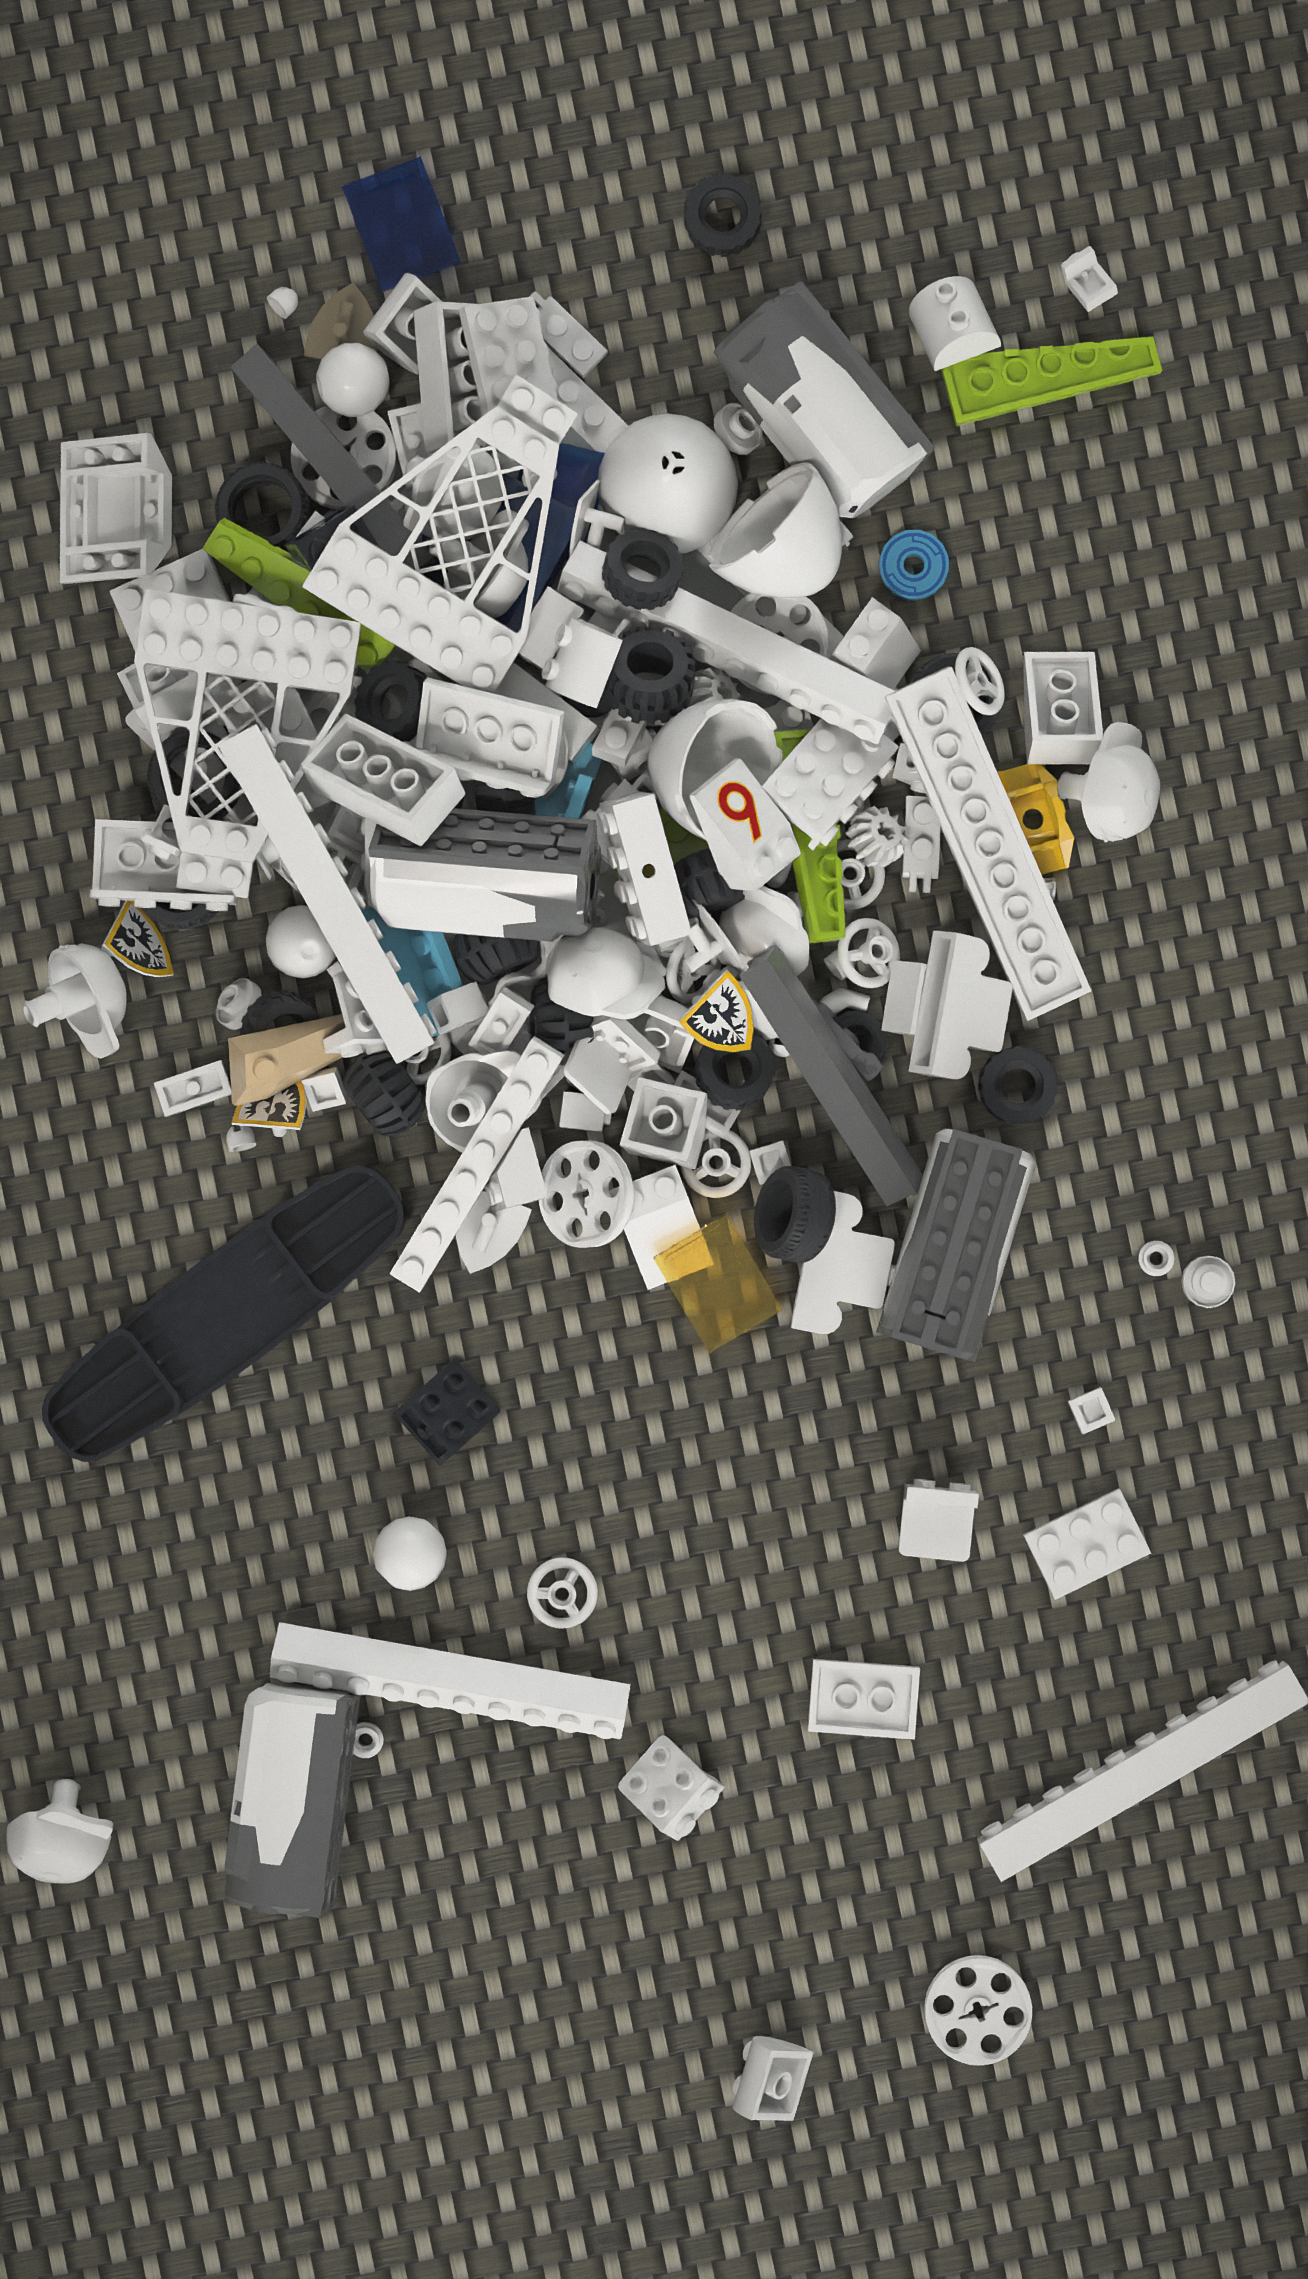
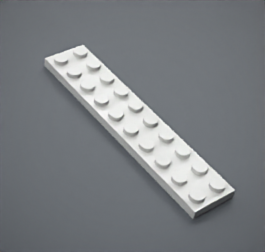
M948 666L884 696L1007 980L1013 985L1012 991L1024 1019L1029 1021L1091 992L971 710L959 688L952 667Z

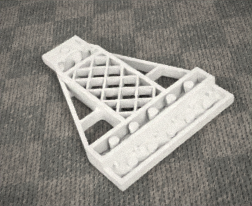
M515 375L495 408L340 523L302 587L460 685L494 694L527 638L559 444L578 413L523 378ZM477 438L491 445L471 450ZM453 447L461 449L460 454L429 505L422 507L398 492L401 486ZM496 449L521 465L501 470ZM492 450L497 471L476 476L471 454ZM467 456L472 477L451 482ZM527 468L540 476L533 488L531 487ZM523 469L528 490L507 495L502 474ZM498 475L503 496L482 501L477 480ZM473 481L478 502L457 507L452 486ZM448 488L453 508L433 513ZM389 495L396 497L420 514V520L402 550L396 556L390 555L350 529L353 522ZM528 495L513 520L508 499ZM539 497L542 499V508L531 572L527 573L506 560L503 556V551L532 503ZM504 500L509 522L488 526L483 505ZM479 506L484 528L463 532L458 511ZM454 512L459 534L438 538L433 517ZM428 519H430L434 539L414 544ZM509 526L494 551L489 530ZM485 532L490 553L469 557L464 536ZM460 538L465 559L444 563L439 542ZM436 544L440 565L419 569L414 548ZM410 550L415 569L403 563ZM491 557L475 582L470 562ZM467 563L471 584L450 589L446 567ZM497 564H503L529 580L522 626L519 632H514L477 609L473 604L476 595L493 567ZM442 569L446 589L421 573ZM472 588L465 600L453 594V592Z
M145 589L134 662L181 852L176 888L233 895L248 899L253 863L263 848L268 834L259 818L257 826L245 825L257 816L255 811L240 821L230 808L229 804L244 794L243 789L225 801L213 785L229 772L235 777L218 745L236 736L255 721H257L262 729H265V725L259 718L274 708L270 734L277 747L271 750L275 758L277 757L279 744L289 743L309 746L310 750L305 757L306 759L330 732L352 694L361 628L360 622ZM146 665L197 672V689L193 716L190 720L182 721L156 717L145 673ZM208 674L221 676L207 686ZM229 677L257 682L243 693H240ZM226 680L238 696L220 709L209 692ZM265 683L278 685L276 697ZM262 685L274 702L256 714L245 700V697ZM295 687L340 695L339 701L315 741L281 735L280 730L287 688ZM206 695L217 712L201 723ZM241 700L253 717L235 729L224 712ZM221 715L232 730V733L215 744L204 730V727ZM159 724L186 727L190 731L182 791L179 796L174 794L158 728ZM201 731L212 747L196 758ZM215 751L227 768L210 780L198 763ZM302 766L299 767L294 776L295 779L290 783L294 792L305 774ZM196 767L207 783L191 794L194 769ZM210 787L222 804L207 815H204L193 799ZM189 803L201 818L188 816ZM223 808H226L236 823L211 820L210 818Z

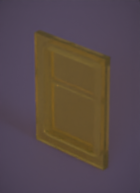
M724 1214L708 1225H704L701 1229L672 1244V1246L653 1257L709 1353L782 1311L781 1306L727 1214Z

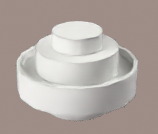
M729 403L716 413L714 429L717 436L731 452L738 455H747L760 445L763 439L762 429L743 405Z
M247 978L238 979L227 986L218 999L216 1009L217 1020L229 1029L236 1030L241 1028V1020L247 1013V1008L250 1004L253 1005L258 997L262 996L259 986Z
M1202 1256L1191 1261L1183 1271L1181 1280L1183 1292L1188 1300L1197 1306L1205 1308L1218 1307L1228 1301L1235 1287L1234 1272L1229 1264L1221 1258L1214 1256Z

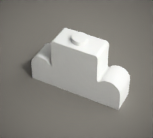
M933 931L908 1072L932 1077L960 1079L967 1074L971 1065V1056L967 1048L1000 1052L1002 1050L1013 985L1007 981L981 975V971L988 965L990 955L988 945L984 940L956 932Z
M834 1191L836 1216L833 1230L824 1249L814 1259L802 1263L790 1328L818 1334L834 1332L842 1320V1312L839 1306H837L839 1301L876 1309L883 1306L887 1285L890 1286L896 1265L891 1264L895 1242L890 1238L852 1231V1227L856 1226L862 1217V1206L855 1196Z

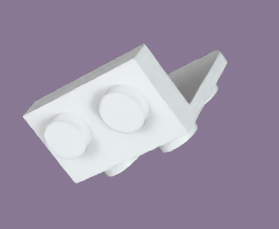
M345 971L338 972L334 975L333 980L346 1028L323 1039L325 1052L341 1053L343 1058H348L361 1053L371 1055L388 1051L386 1044Z
M605 1015L593 1016L594 1021L590 1027L593 1028L594 1039L591 1043H588L592 1039L589 1037L575 1042L564 1067V1075L603 1112L611 1114L616 1112L632 1072L657 1064L661 1052L626 1019L623 1020Z
M914 1479V1485L905 1484L899 1552L904 1556L961 1562L968 1560L970 1556L974 1508H978L979 1494L976 1491H971L970 1484L950 1482L949 1488L935 1487L936 1481Z
M660 1736L656 1739L618 1785L619 1790L662 1833L677 1841L693 1830L696 1824L695 1821L705 1810L711 1808L717 1802L720 1792L725 1788L716 1778L702 1771L666 1736Z

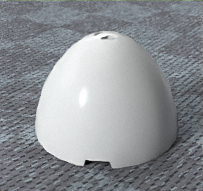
M669 413L652 415L629 425L606 449L598 474V480L600 481L598 496L602 511L625 518L622 532L617 531L620 535L628 530H653L662 536L668 537L669 541L673 544L675 543L680 554L691 552L709 543L729 520L736 504L738 480L735 464L727 446L704 423L683 415ZM672 452L680 453L684 459H676ZM663 457H666L669 461L666 469H663L662 466ZM675 467H684L680 473L672 474Z
M803 462L795 464L766 482L769 489L755 501L749 498L744 501L720 530L708 554V557L713 562L709 567L726 581L748 592L773 598H799L817 593L824 589L834 578L838 571L842 554V531L838 509L819 472L811 463Z
M721 699L696 703L676 714L664 724L650 746L648 768L654 792L669 816L691 833L706 840L689 796L735 758H740L761 786L781 765L783 757L782 750L776 745L773 732L777 727L769 714L756 703L738 699Z

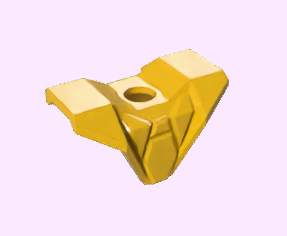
M1025 764L1005 771H998L999 778L1041 875L1069 868L1074 835L1066 822V810L1063 801L1058 797L1057 779L1041 764ZM1030 809L1038 810L1043 816V824L1035 830L1025 827L1022 820L1024 813Z

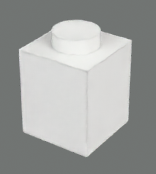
M476 981L441 994L426 1003L440 1036L484 1018L489 1012L486 996L479 989Z
M564 1091L559 1127L602 1132L603 1125L610 1126L612 1113L606 1114L585 1094Z

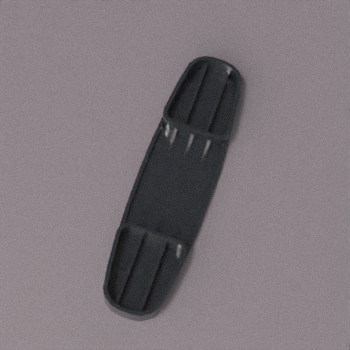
M365 1166L347 1167L294 1196L234 1236L150 1299L118 1328L109 1332L46 1394L42 1405V1420L49 1435L70 1458L82 1462L98 1461L138 1441L221 1388L308 1322L368 1269L401 1235L406 1217L405 1206L397 1191L376 1170Z

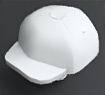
M474 444L471 450L479 449L481 447L477 444ZM459 447L450 449L440 459L434 461L410 479L414 482L411 496L413 502L422 507L429 505L460 454L461 449ZM486 451L471 454L476 476L497 471L495 460ZM421 454L414 455L407 462L404 475L423 462L425 458ZM467 456L451 482L472 477ZM498 475L477 480L482 501L503 496ZM473 481L452 486L457 507L478 502ZM448 488L433 513L453 508ZM502 501L483 505L488 525L496 515ZM409 506L404 518V526L413 531L420 520V514ZM479 506L458 511L463 532L484 528ZM454 512L433 517L437 533L445 529L450 535L459 534ZM428 519L421 533L433 538L430 519ZM481 533L464 536L465 540L479 536Z
M507 510L496 514L488 526L509 522ZM511 510L512 519L514 520L517 513ZM523 518L504 549L503 556L506 560L528 573V558L521 540L528 530L529 522ZM509 526L489 530L494 551ZM445 529L437 533L438 538L450 536ZM485 532L472 538L470 542L465 541L469 557L490 553ZM452 539L439 542L445 563L465 559L462 543L459 540ZM436 544L429 545V553L438 557ZM491 557L470 562L475 582ZM467 563L447 567L450 589L471 584ZM497 564L493 567L476 595L473 604L477 609L490 617L497 618L512 606L522 592L527 579L505 565ZM472 588L453 592V594L465 600Z
M1124 722L1113 723L1105 730L1099 750L1094 754L1089 771L1085 775L1071 774L1065 771L1058 780L1059 797L1061 799L1080 800L1087 827L1097 839L1104 840V842H1114L1123 838L1127 839L1149 827L1154 818L1160 794V779L1152 759L1141 749V732L1135 726Z
M764 885L756 892L743 890L744 900L730 907L729 910L722 911L719 919L720 929L746 966L743 969L735 968L740 973L749 968L747 965L749 960L771 950L773 946L777 945L796 976H798L807 968L809 961V939L807 932L802 927L801 918L803 914L799 894L792 891L785 896Z
M600 926L590 928L581 937L566 936L561 939L554 949L547 969L550 999L556 1004L588 1016L605 1015L623 1020L635 1018L642 1014L665 989V979L660 973L644 963L641 951L635 942L623 934Z
M82 943L79 945H60L49 956L48 978L50 986L46 988L45 994L24 1002V1015L27 1021L35 1027L55 1017L59 1020L66 1018L72 1029L78 1033L88 1052L97 1058L109 1056L119 1049V1042L114 1029L118 1027L126 1012V987L115 963L105 951Z
M504 1050L485 1055L477 1052L466 1054L446 1063L430 1074L425 1100L428 1119L436 1133L448 1145L463 1153L522 1056L520 1053ZM542 1093L538 1098L537 1102L535 1103V1105L533 1106L532 1110L530 1111L529 1115L527 1116L526 1120L538 1109L539 1105L541 1104Z
M60 1779L52 1784L53 1792L50 1805L37 1812L24 1813L8 1824L6 1841L8 1854L13 1864L19 1870L39 1881L66 1884L85 1879L102 1863L111 1840L113 1822L80 1814V1811L76 1808L78 1793L81 1789L80 1785L70 1779Z

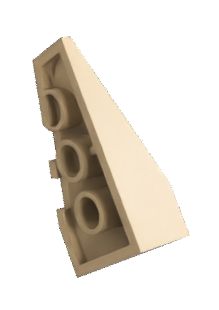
M340 1014L228 1038L232 1104L236 1106L268 1099L342 1058L341 1053H326L323 1039L346 1028L343 1015Z

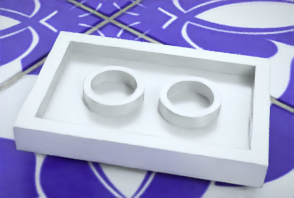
M203 549L154 570L151 576L139 577L110 590L135 653L145 589L230 602L211 555Z
M1119 1488L1023 1534L1055 1600L1151 1554Z
M813 1659L808 1731L915 1740L920 1667Z

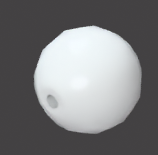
M344 343L332 348L322 358L316 373L317 387L322 401L334 412L347 417H361L373 412L384 401L390 384L384 359L374 349L360 343Z
M308 906L288 907L278 913L269 924L266 934L267 954L274 966L286 975L299 978L317 976L328 969L334 961L336 955Z
M410 1516L395 1519L385 1526L376 1538L373 1550L376 1570L393 1587L409 1591L425 1588L435 1581L445 1566L447 1555L442 1535L425 1519Z

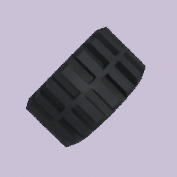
M652 626V630L637 627L635 633H632L630 630L624 632L621 639L623 640L604 688L605 697L609 699V705L613 710L618 709L619 716L624 719L629 716L632 718L631 722L639 724L640 720L647 721V725H654L657 720H660L662 724L666 723L671 715L675 716L682 711V708L686 709L690 704L695 674L693 652L690 647H685L686 641L682 637L674 638V632L668 629L664 633L660 631V627ZM643 671H653L664 677L658 680H644L638 678L635 674Z

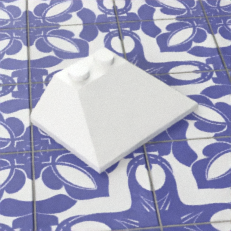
M141 433L61 442L60 583L70 584L151 576L172 546V474L152 434Z

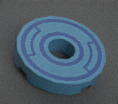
M905 530L894 535L884 545L878 561L879 574L884 587L895 597L906 601H917L933 596L943 586L949 571V558L944 545L933 534L922 530ZM910 556L920 558L924 565L923 571L917 575L909 574L904 568L905 559Z

